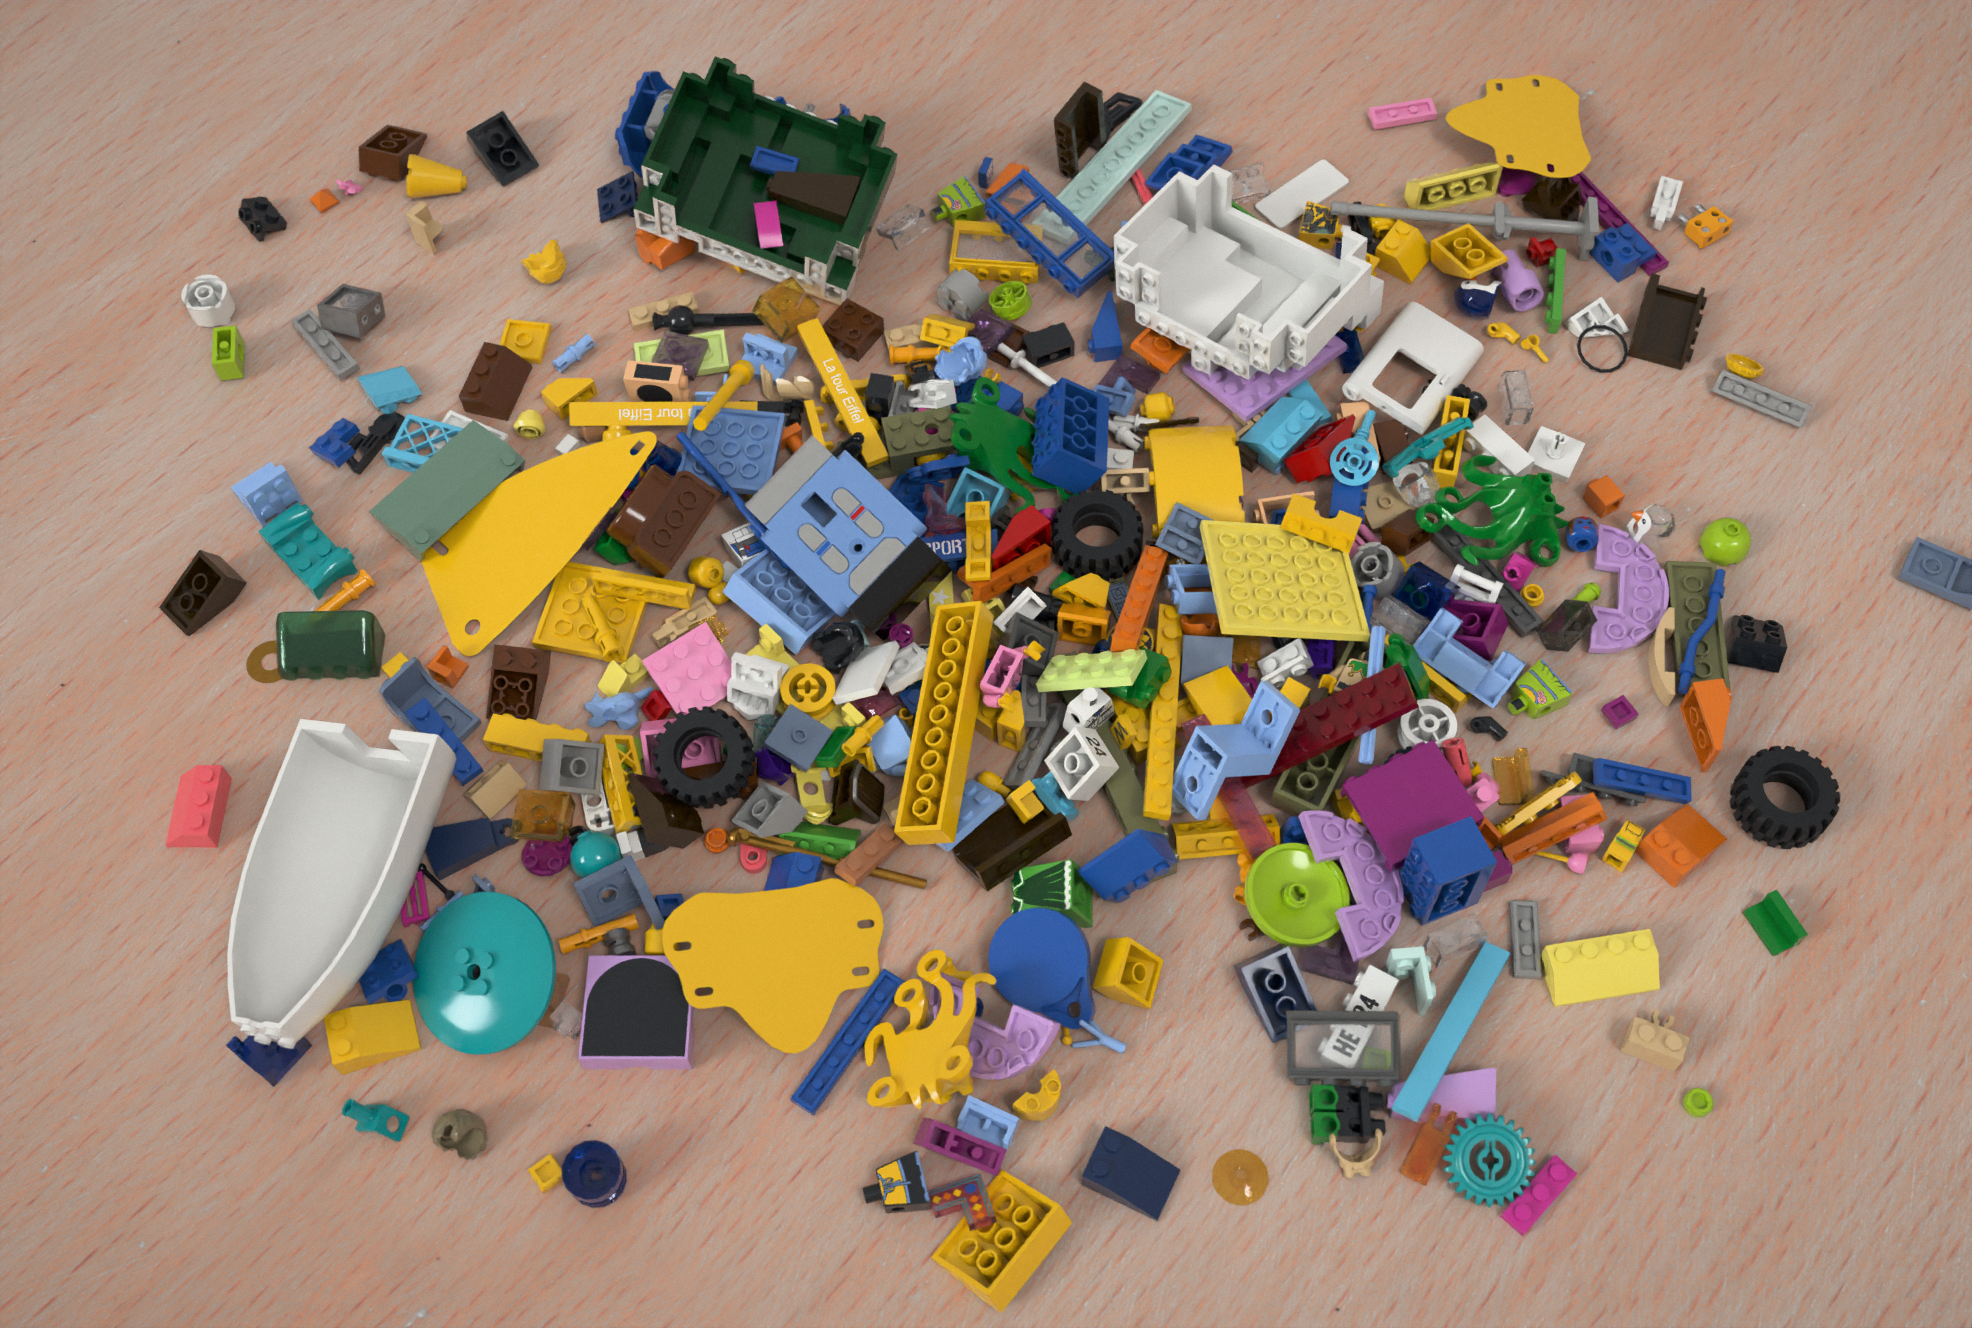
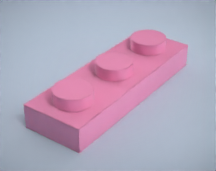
M1425 98L1369 108L1368 115L1374 130L1435 120L1437 111L1432 99Z

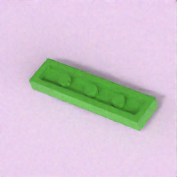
M1561 248L1556 249L1554 257H1550L1548 263V270H1551V274H1549L1547 280V288H1550V292L1546 296V305L1549 306V310H1546L1544 323L1548 324L1547 333L1557 334L1562 320L1566 249Z

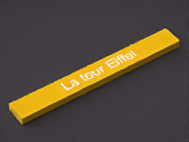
M816 318L797 325V331L849 433L852 436L854 433L860 432L865 437L864 443L861 445L863 447L860 454L867 468L889 460V454L819 319Z
M569 402L570 426L689 425L693 405L706 406L708 402ZM727 402L723 408L758 411V402Z

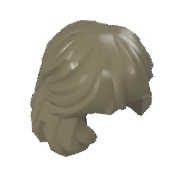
M465 1109L451 1110L438 1117L432 1131L433 1142L445 1152L457 1150L459 1158L473 1160L477 1157V1154L486 1149L487 1132L485 1122Z

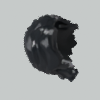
M848 621L834 622L825 631L813 634L812 636L815 640L813 648L819 652V656H824L822 661L825 663V668L829 669L830 672H834V674H839L841 669L846 667L849 662H854L865 647L864 637L857 625Z

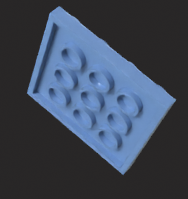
M693 405L686 436L736 493L754 495L775 474L786 422L785 413L722 408L707 428L699 431L694 427L693 421L705 406ZM683 446L677 473L689 471L718 492H722Z

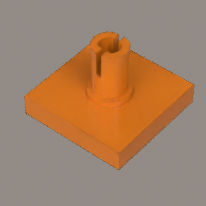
M1149 327L1132 341L1130 346L1131 349L1147 360L1149 366L1152 363L1151 368L1160 369L1165 374L1191 350L1179 345L1166 336L1160 335Z

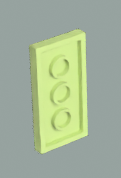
M724 330L634 343L636 361L683 366L684 374L688 377L730 371Z
M1127 649L1123 652L1104 651L1098 654L1080 653L1073 656L1057 655L1052 657L1037 681L1036 686L1038 692L1078 690L1089 687L1132 686L1147 660L1145 650L1135 651L1134 649Z

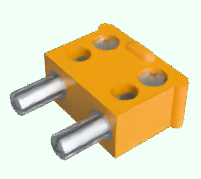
M1700 203L1694 208L1699 213L1696 217L1690 219L1684 213L1678 216V220L1686 225L1684 234L1698 244L1700 249L1729 234L1733 223L1732 218H1728L1715 206L1707 210Z

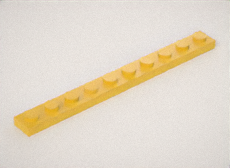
M1159 603L1154 652L1168 658L1172 673L1170 679L1162 685L1155 700L1150 705L1143 816L1168 821L1171 816L1182 640L1180 619L1183 614H1178L1175 606Z

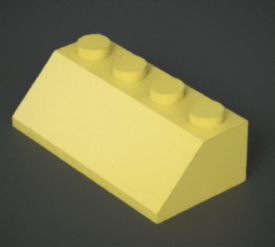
M1487 162L1413 179L1406 183L1404 198L1409 209L1434 211L1493 197L1497 190L1503 166L1499 163Z
M1650 929L1545 946L1541 953V966L1554 1007L1660 989L1658 951Z

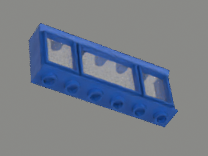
M1024 168L990 198L985 199L984 211L986 216L1000 225L1001 230L1006 235H1010L1022 250H1026L1037 264H1041L1053 279H1057L1069 294H1073L1077 299L1115 267L1114 251Z

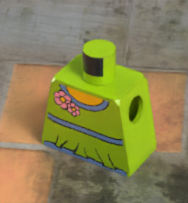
M966 176L961 177L937 194L938 207L931 209V215L935 222L946 218L952 227L955 226V220L978 221L986 218L984 211L985 202Z
M1540 659L1516 681L1510 693L1514 700L1509 702L1507 707L1514 716L1525 711L1531 719H1537L1568 705L1573 692Z

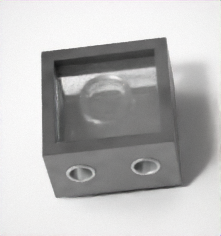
M346 284L340 285L317 304L322 329L351 335L352 337L361 338L385 317L383 299L380 292Z

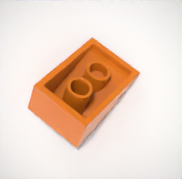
M1723 678L1693 682L1680 704L1702 773L1709 770L1722 749L1732 698L1731 691L1726 687Z
M1687 803L1641 840L1635 853L1675 888L1725 843L1727 838Z

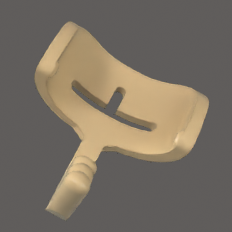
M764 364L760 365L763 394L767 399L771 401L810 399L813 396L815 385L805 376H794V383L787 379H776L779 393L777 395L773 388L772 374L765 369Z

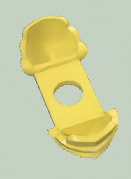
M813 762L805 773L791 764V771L796 777L800 804L808 811L804 818L810 823L818 825L830 816L833 811V804L826 803L821 778V772L826 767H817L815 762ZM807 783H812L817 787V793L809 795L804 791L803 786Z

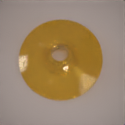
M1237 1149L1226 1152L1216 1161L1212 1172V1181L1216 1192L1222 1199L1234 1205L1244 1206L1256 1202L1263 1196L1268 1185V1172L1265 1164L1257 1155L1247 1150ZM1242 1170L1246 1173V1177L1240 1179L1236 1176V1172Z

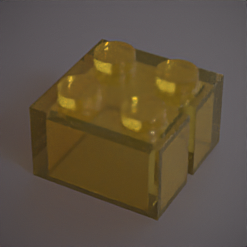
M792 276L759 295L752 310L781 343L798 334L797 325L816 319L821 311V308L808 294L803 298L799 308H797L805 290Z

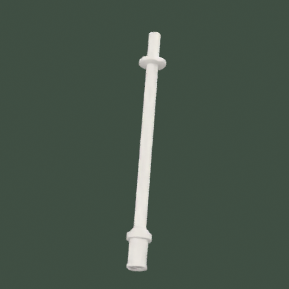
M1004 343L998 346L997 350L1012 360L1010 366L1013 369L1020 366L1049 388L1052 384L1057 383L1056 380L1025 359V351L1022 350L1016 353ZM1109 419L1108 430L1115 434V440L1118 443H1124L1134 450L1135 453H1139L1144 447V440L1131 432L1130 427L1127 425L1119 426Z

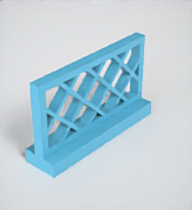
M407 414L391 446H385L382 456L388 467L413 473L437 452L433 444L445 439L448 443L449 437L457 435L464 428ZM411 422L420 424L422 427L411 433L408 432ZM434 429L442 430L443 434L431 439L427 432ZM422 434L426 435V441L414 445L413 438ZM410 441L412 447L405 450L398 449L401 443ZM428 446H431L433 453L426 456L419 455L417 452Z

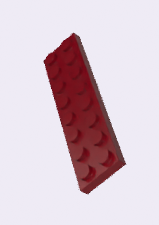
M1399 662L1301 709L1270 774L1225 777V783L1230 794L1235 795L1419 708L1403 666Z

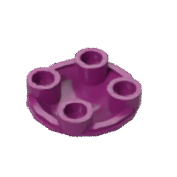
M1503 167L1497 186L1499 194L1503 197L1527 194L1534 187L1536 176L1534 172Z
M554 830L532 832L522 850V862L525 868L530 873L540 877L552 876L561 872L570 862L572 844L569 837L564 833Z

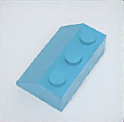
M1282 396L1238 443L1241 442L1259 454L1258 459L1275 472L1284 462L1283 459L1317 428L1323 413L1306 399Z

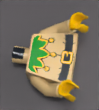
M1364 652L1361 660L1351 658L1347 665H1340L1331 673L1322 675L1318 688L1326 687L1329 689L1328 693L1332 694L1333 692L1335 694L1366 679L1369 652Z

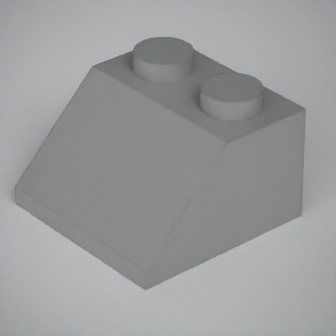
M544 739L539 790L600 795L604 744L564 739Z
M762 781L731 821L748 832L763 838L792 832L801 823L808 811L789 793Z

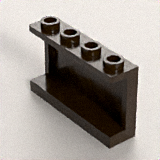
M1085 81L1054 117L1059 171L1067 178L1071 177L1074 179L1079 173L1078 160L1091 145L1101 150L1106 144L1103 92Z
M1651 273L1627 356L1682 370L1685 362H1690L1694 349H1691L1690 346L1696 342L1698 332L1695 331V327L1699 328L1703 314H1699V311L1704 310L1707 297H1704L1705 288L1701 287L1698 294H1693L1658 284L1661 275Z
M1034 790L1033 793L1038 798V795ZM1007 804L984 820L951 850L956 861L988 892L1072 836L1066 817L1061 812L1055 815L1043 805L1044 809L1024 824L1010 805Z

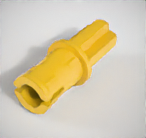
M879 715L872 716L862 727H857L855 733L841 745L843 752L853 757L865 744H869L872 741V737L884 726V721Z

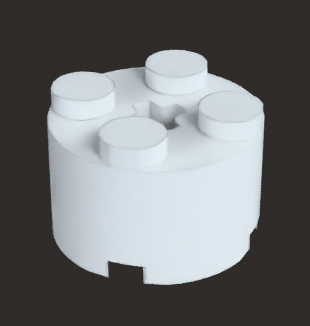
M201 275L194 278L195 282L191 285L187 283L182 290V301L196 325L205 327L224 326L231 321V316L236 307L235 301L227 285L215 275Z

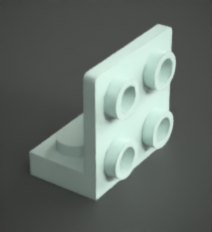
M1424 946L1391 949L1384 965V972L1398 980L1407 979L1409 976H1412L1419 1016L1425 1015L1431 1006L1433 998L1436 997L1435 983L1430 981L1429 972L1431 971L1429 955L1425 956Z

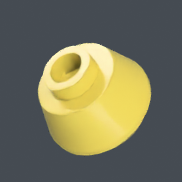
M535 410L522 412L514 423L516 433L526 439L540 438L546 432L543 418Z

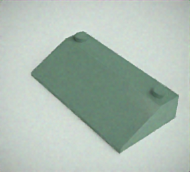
M473 420L372 508L369 513L422 562L425 559L426 550L489 495L516 469L522 472L525 460L509 444Z

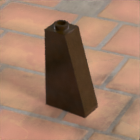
M776 171L774 178H769L766 191H769L770 201H776V203L844 225L859 190L861 177Z

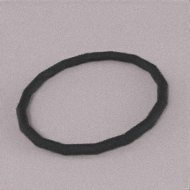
M1594 325L1585 329L1579 336L1577 343L1578 354L1583 363L1590 369L1600 373H1610L1619 369L1626 362L1628 355L1627 343L1623 336L1614 328L1606 325ZM1595 328H1604L1612 331L1623 343V360L1618 366L1611 369H1599L1592 366L1585 360L1581 352L1580 344L1583 336Z

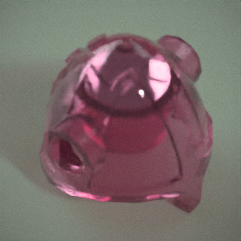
M880 689L877 695L858 699L857 710L866 718L867 722L872 716H882L902 704V702L894 695H891L889 691Z

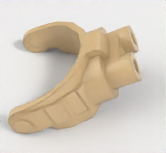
M1376 1129V1139L1373 1145L1363 1154L1356 1156L1346 1155L1338 1151L1335 1134H1330L1329 1141L1335 1155L1339 1158L1340 1167L1344 1168V1177H1355V1173H1360L1361 1176L1371 1175V1166L1374 1165V1158L1381 1146V1129Z

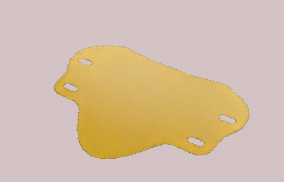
M1528 75L1510 79H1490L1486 82L1487 95L1484 98L1452 109L1445 118L1447 123L1455 130L1492 146L1495 149L1497 162L1506 168L1528 170L1547 177L1565 178L1582 172L1591 161V156L1583 140L1579 121V96L1569 86L1556 78L1543 75ZM1532 80H1538L1540 86H1533ZM1497 83L1502 84V91L1496 89ZM1512 155L1514 163H1508L1506 156ZM1547 164H1552L1555 171L1549 172Z
M830 878L799 887L740 894H696L674 909L666 919L662 929V945L666 957L679 974L684 996L689 1005L698 1009L721 1006L731 1007L770 1046L784 1053L796 1054L806 1050L817 1040L828 1021L840 993L849 989L869 987L875 982L879 976L878 947L883 933L884 922L881 909L873 896L860 887H854L845 881ZM861 920H873L874 926L861 929L857 926V923ZM678 942H690L692 946L689 950L675 951L673 945ZM857 967H868L869 973L867 975L854 976L852 970ZM702 987H711L713 993L707 996H697L695 990Z

